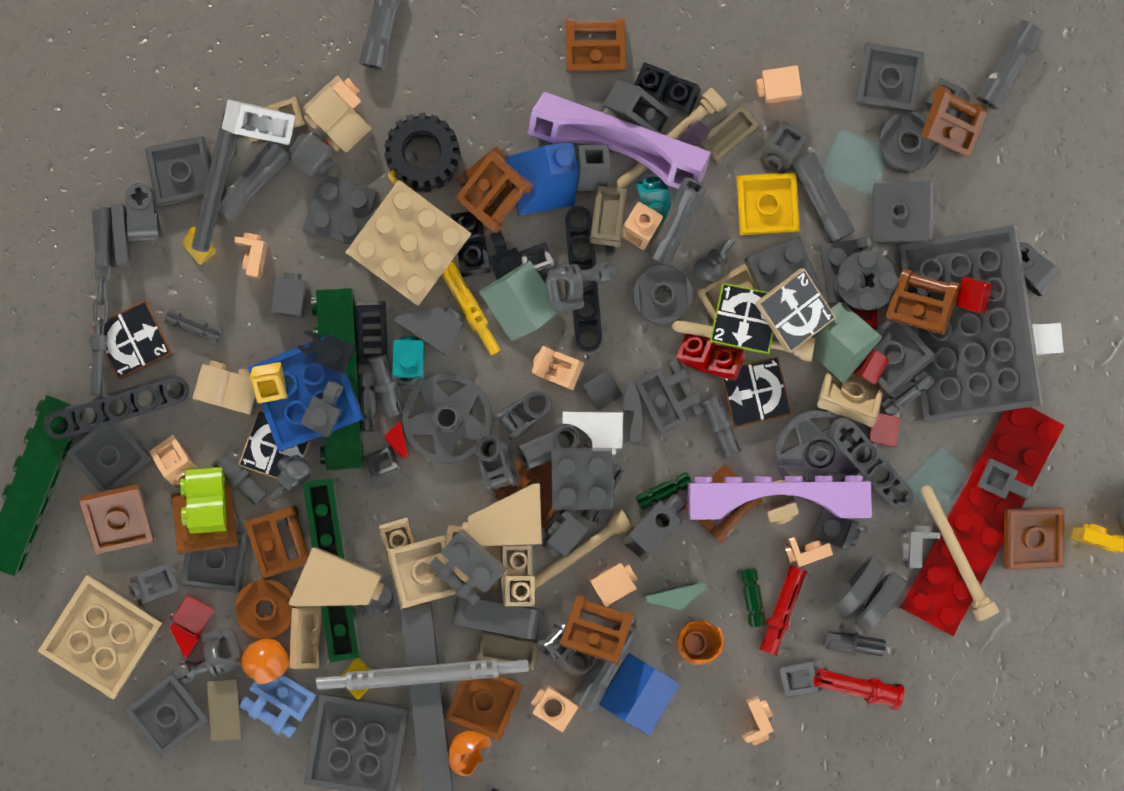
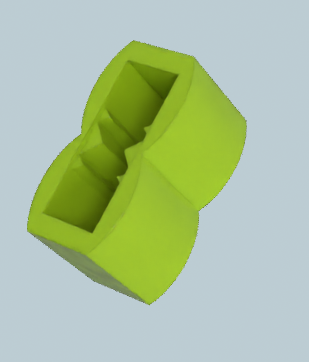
M222 467L185 470V479H180L181 496L186 497V507L181 508L182 525H187L190 534L226 531L225 478Z

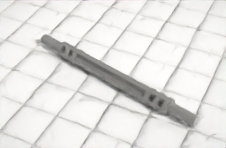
M497 659L346 672V675L316 678L317 690L346 687L347 690L496 678L499 677V674L529 672L528 660L498 662Z

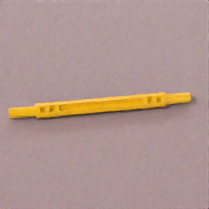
M397 169L387 173L393 186L398 182V179L395 177L398 173ZM452 260L441 276L471 329L477 331L491 356L501 349L486 325L489 322Z

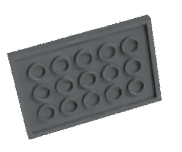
M1017 225L933 239L931 242L899 245L902 270L914 271V275L945 283L953 281L961 284L963 277H968L993 284L986 312H973L958 307L955 303L944 335L911 326V329L936 356L932 362L922 369L927 371L934 379V384L927 390H924V388L921 390L925 422L1044 405ZM913 286L908 289L910 293L943 301L945 296L944 294Z

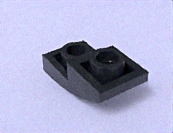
M645 62L634 83L635 86L641 87L658 102L689 115L702 89L699 84L674 76L670 71Z
M470 211L451 214V218L472 233L457 253L462 277L490 273L483 223Z

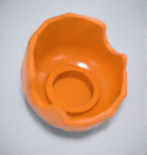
M707 620L687 622L679 630L676 639L680 656L694 665L711 663L721 654L725 643L721 629L713 626Z
M262 638L251 643L241 658L243 671L258 684L274 681L283 675L289 666L288 653L274 639Z
M466 730L453 739L449 748L448 760L454 773L468 777L474 772L478 763L484 761L481 749L491 746L489 736Z

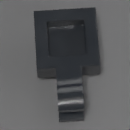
M501 230L490 234L497 253L489 257L496 280L522 265L517 247L507 249Z

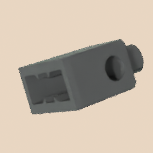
M674 494L665 504L659 501L621 542L642 561L646 560L682 522L677 516L685 509L686 504ZM656 519L661 520L663 524L662 528L656 524Z

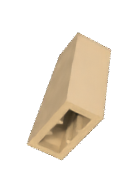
M532 484L468 516V522H463V529L481 546L542 544L540 484Z
M313 547L288 604L292 606L369 605L372 599L378 601L385 584L380 583L382 575L317 547Z

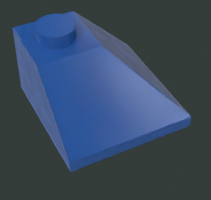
M573 142L547 145L505 158L511 167L534 185L532 190L528 194L525 193L517 202L518 216L575 205L579 169ZM511 182V186H512V190H513V188L515 187V185Z

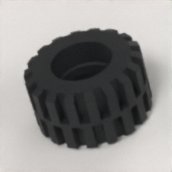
M419 113V116L414 117L411 114L406 116L407 119L404 121L400 119L395 123L396 127L390 129L388 140H385L384 155L389 170L397 169L398 173L395 177L400 181L403 178L405 184L414 191L426 190V192H429L435 187H443L447 180L450 181L453 178V173L459 167L460 148L455 132L449 127L447 122L439 120L438 116L433 114L426 116V113ZM418 137H430L440 147L438 161L426 169H417L410 166L405 158L406 147L413 139Z

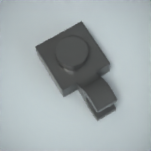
M329 381L323 392L322 399L313 396L300 424L325 437H330L342 412V409L336 407L335 404L344 386L334 381Z
M991 458L988 460L977 484L978 487L1003 499L1006 498L1010 491L1027 500L1034 489L1015 480L1018 473L1017 470Z

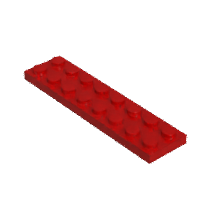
M1032 407L1002 412L947 516L949 524L980 586L1004 542V509L1022 508L1026 500L1010 491L1006 498L1003 499L977 486L988 460L991 458L1017 470L1018 473L1015 480L1033 487L1065 427L1064 424ZM940 533V539H935L922 563V568L919 569L899 608L954 636L973 598Z

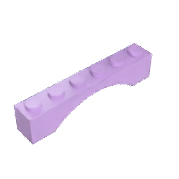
M543 92L532 109L527 131L529 135L554 144L573 142L589 145H608V149L634 158L656 173L666 185L679 189L684 178H693L698 182L702 181L711 154L707 150L547 92Z
M755 476V482L743 483V477H725V483H713V477H695V483H687L688 519L690 520L721 519L731 510L747 501L771 495H792L810 500L826 508L837 518H872L871 482L863 481V476H845V482H833V476H815V482H803V476H785V482H773V476Z

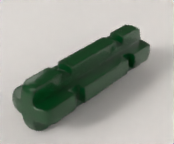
M684 472L676 476L674 480L669 479L651 488V491L648 493L645 491L637 495L636 501L639 507L645 510L653 506L652 503L661 502L673 494H678V491L681 489L682 491L688 489L687 483L693 482L689 474Z
M754 568L744 569L741 571L742 583H745L743 591L746 609L750 613L748 615L750 627L764 626L766 621L764 613L761 612L763 604L760 586L756 582L758 581L757 570Z

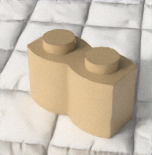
M329 83L303 107L307 113L304 119L315 130L321 127L328 134L324 139L336 152L341 148L347 153L372 129Z
M210 361L209 366L202 364L192 399L252 416L256 397L249 371L239 369L238 374L227 371L228 365L216 361Z

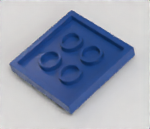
M313 341L302 346L308 348L313 344ZM298 347L247 367L251 374V370L255 366L277 362L282 364L287 398L261 403L279 452L323 436L300 424L313 396L322 399L323 392L329 381H334L344 386L335 404L336 407L342 409V412L333 431L364 420L347 371H345V374H341L316 363L315 359L318 353H303Z

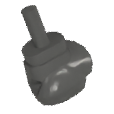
M729 238L720 250L712 249L706 257L695 262L694 272L698 278L707 282H717L723 277L729 262L726 253L735 244L732 238Z
M294 455L289 458L284 456L278 462L277 466L281 473L276 479L281 484L269 496L272 501L275 502L286 489L293 492L311 476V466L301 456Z

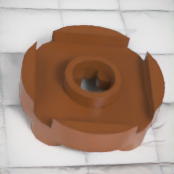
M259 579L247 584L240 591L235 601L238 624L247 634L255 638H272L284 633L291 625L292 608H296V606L288 604L292 596L291 591L283 583L274 579ZM270 601L273 613L272 615L265 614L262 617L259 614L261 609L258 607L259 602L266 603Z

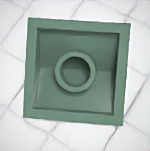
M531 260L479 291L510 341L537 330L559 313L550 306L546 284Z
M841 301L831 308L836 318L814 334L812 338H816L813 356L841 382L845 383L882 339V336Z
M699 581L644 594V597L648 603L682 610L707 587L705 582Z

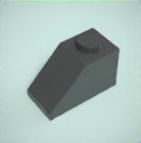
M617 79L603 103L606 108L622 120L663 135L675 116L674 113L641 87Z
M448 306L445 310L435 307L398 315L394 319L396 324L419 339L424 340V342L446 355L464 327V323L459 321L462 315Z

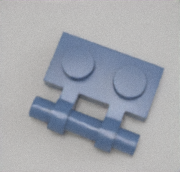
M283 674L274 681L265 684H258L254 681L249 690L259 695L257 701L254 702L245 697L239 707L249 713L248 716L256 720L258 718L271 726V730L276 734L281 732L291 738L296 728L287 723V720L291 715L301 721L317 694ZM267 701L282 710L279 716L264 708Z

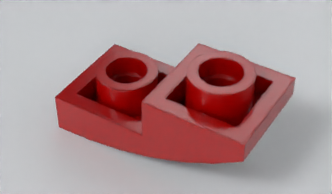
M685 334L676 359L702 372L737 380L745 359V353L743 349L716 345L710 342L708 337Z

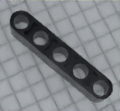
M577 205L570 208L565 217L569 265H578L581 270L592 269L596 265L594 244L590 243L592 216L587 208ZM576 213L583 214L587 218L586 225L581 228L572 226L570 223L571 216ZM577 243L587 244L590 250L589 254L583 258L575 256L572 251L574 245ZM592 281L588 287H583L584 302L592 303L595 308L593 315L583 317L578 313V310H573L576 346L584 353L595 352L599 349L602 342L598 283ZM586 331L595 333L597 336L596 344L591 347L582 345L580 342L581 334Z
M174 375L165 376L53 410L45 415L42 422L43 429L53 438L64 439L179 404L187 399L190 388L187 381L181 377ZM173 381H177L181 386V391L176 397H170L167 393V387ZM144 390H149L152 394V401L147 406H141L138 402V396ZM114 399H121L124 405L122 412L118 415H112L109 411V405ZM90 407L95 413L92 422L84 424L80 420V412ZM61 416L65 420V428L58 433L52 432L50 428L52 419Z

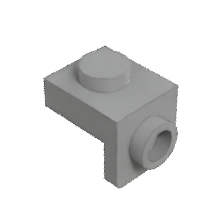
M915 526V532L907 531L906 543H902L901 561H906L907 568H922L923 538L940 539V533L933 532V526Z

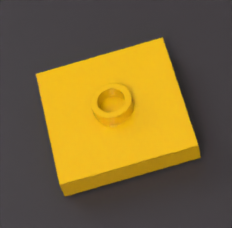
M796 172L736 176L740 236L800 232Z

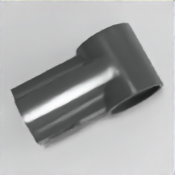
M561 426L555 431L519 445L517 447L519 458L527 471L552 461L551 449H568L559 445L557 441L558 435H564L568 438V448H577L580 438L576 429L572 426Z

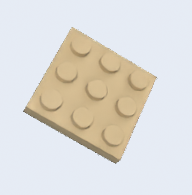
M398 180L345 253L412 303L419 306L472 233Z
M86 575L38 652L114 700L164 622L90 575Z

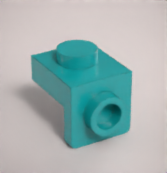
M648 177L643 181L637 182L639 202L661 214L663 219L660 224L664 223L671 208L668 185L659 177Z
M403 336L401 340H394L393 378H423L424 340H419L415 336Z

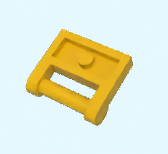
M1084 524L1083 528L1073 527L1070 539L1110 552L1124 553V536L1107 535V528L1094 524Z

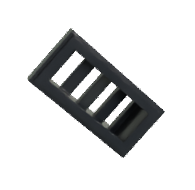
M386 301L356 302L358 364H370L368 360L378 356L387 355L388 357ZM380 311V316L363 317V312ZM363 324H380L381 329H363ZM363 336H381V341H364ZM364 348H381L382 353L364 354Z

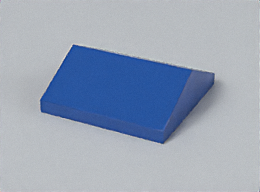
M628 653L599 705L623 721L650 735L680 683Z

